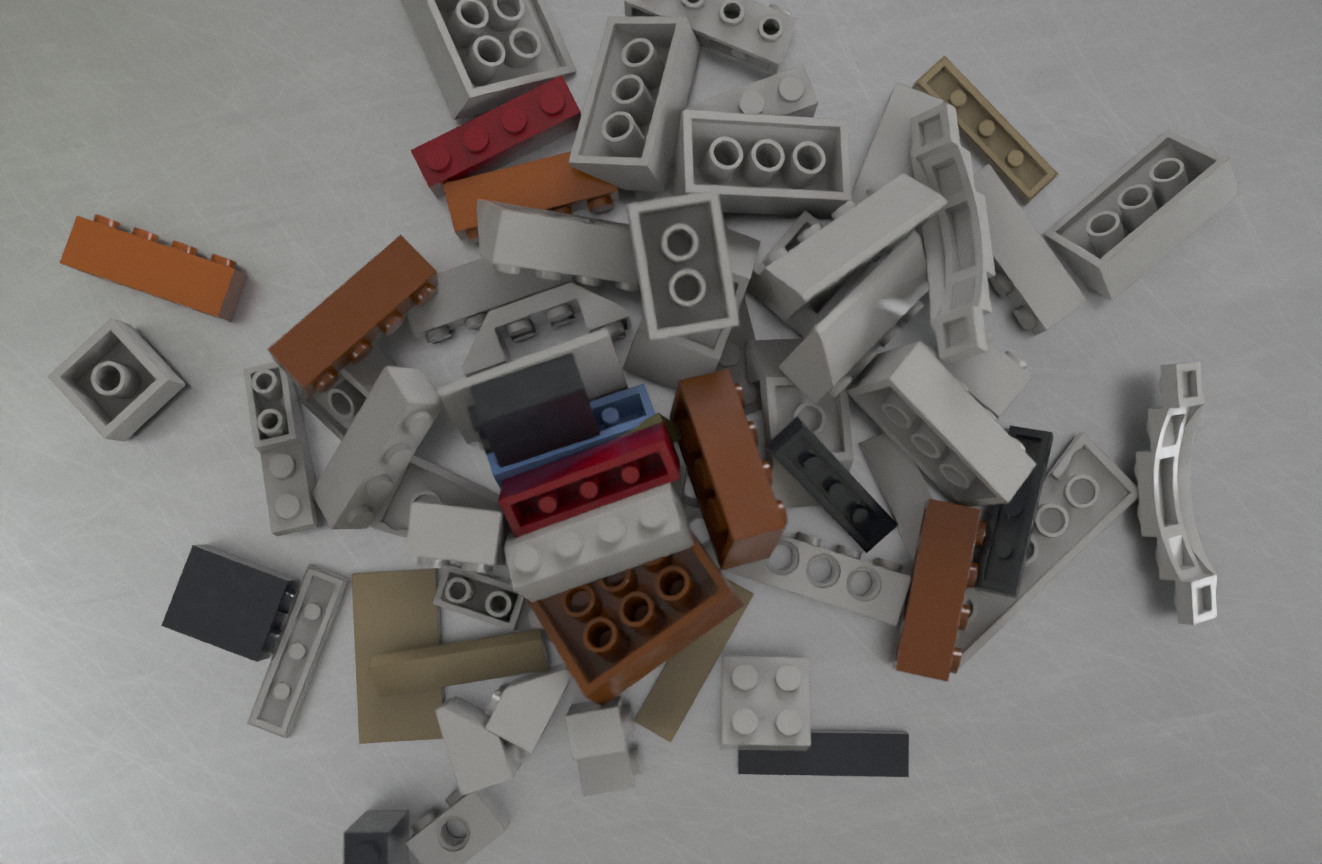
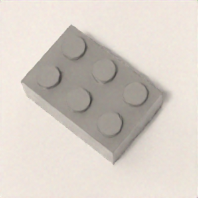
M718 190L627 204V215L648 340L740 325Z

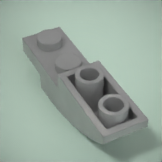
M276 362L243 369L254 448L261 455L271 533L275 536H282L317 528L318 521L315 501L311 493L316 485L305 425L293 380Z
M454 564L444 567L433 601L434 605L511 631L526 632L541 629L543 639L552 642L527 599L513 589L511 581L485 573L460 570L461 566Z

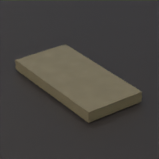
M438 568L352 573L359 744L443 739L435 709L445 702L444 687L380 697L369 668L370 656L442 645L440 606L433 604L439 585Z

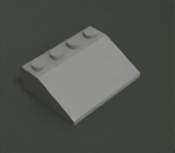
M401 0L454 120L488 112L561 75L566 79L577 72L545 0Z
M606 327L436 389L439 398L466 443L471 446L479 445L480 449L484 450L479 433L475 432L467 410L468 406L474 405L470 390L471 386L570 353L574 354L589 402L628 389Z

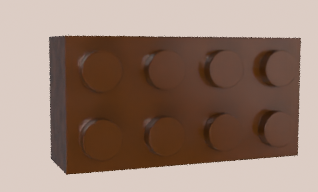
M729 369L679 380L669 416L670 421L678 425L682 439L677 442L684 463L688 466L687 472L721 571L770 558L788 523L784 504L781 500L776 501L771 488L773 485V475L770 465L766 460H761L757 449L759 437L753 421L748 422L743 410L745 398L742 387L739 383L733 382Z

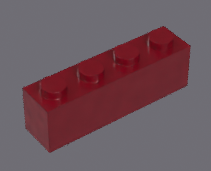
M561 75L412 149L411 152L428 187L436 198L439 199L445 196L444 183L495 171L577 130L581 119V111Z
M663 421L503 480L498 502L515 538L669 482L677 481L680 479V459Z

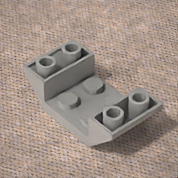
M724 227L738 312L752 275L761 241ZM643 314L622 370L677 390L679 380L714 372L732 327L648 340Z
M572 282L491 310L487 313L463 363L462 370L464 376L470 377L511 362L512 359L505 342L506 338L511 337L513 342L527 339L536 334L535 328L551 323L554 328L574 321L576 319L574 314L582 312L589 334L607 327L612 343L626 337L625 330L632 328L628 310Z
M805 338L745 341L748 384L760 383L765 445L798 416L850 472L854 458L848 393L846 392L847 386L835 398L828 392L815 404L778 368ZM766 448V460L770 465L773 475V485L771 488L776 501L781 500L785 508L819 506L820 504Z

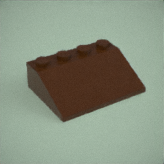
M692 530L690 532L694 546H691V548L668 556H662L653 561L645 562L639 566L628 568L622 572L597 579L596 581L535 602L527 600L587 699L600 706H604L744 606Z

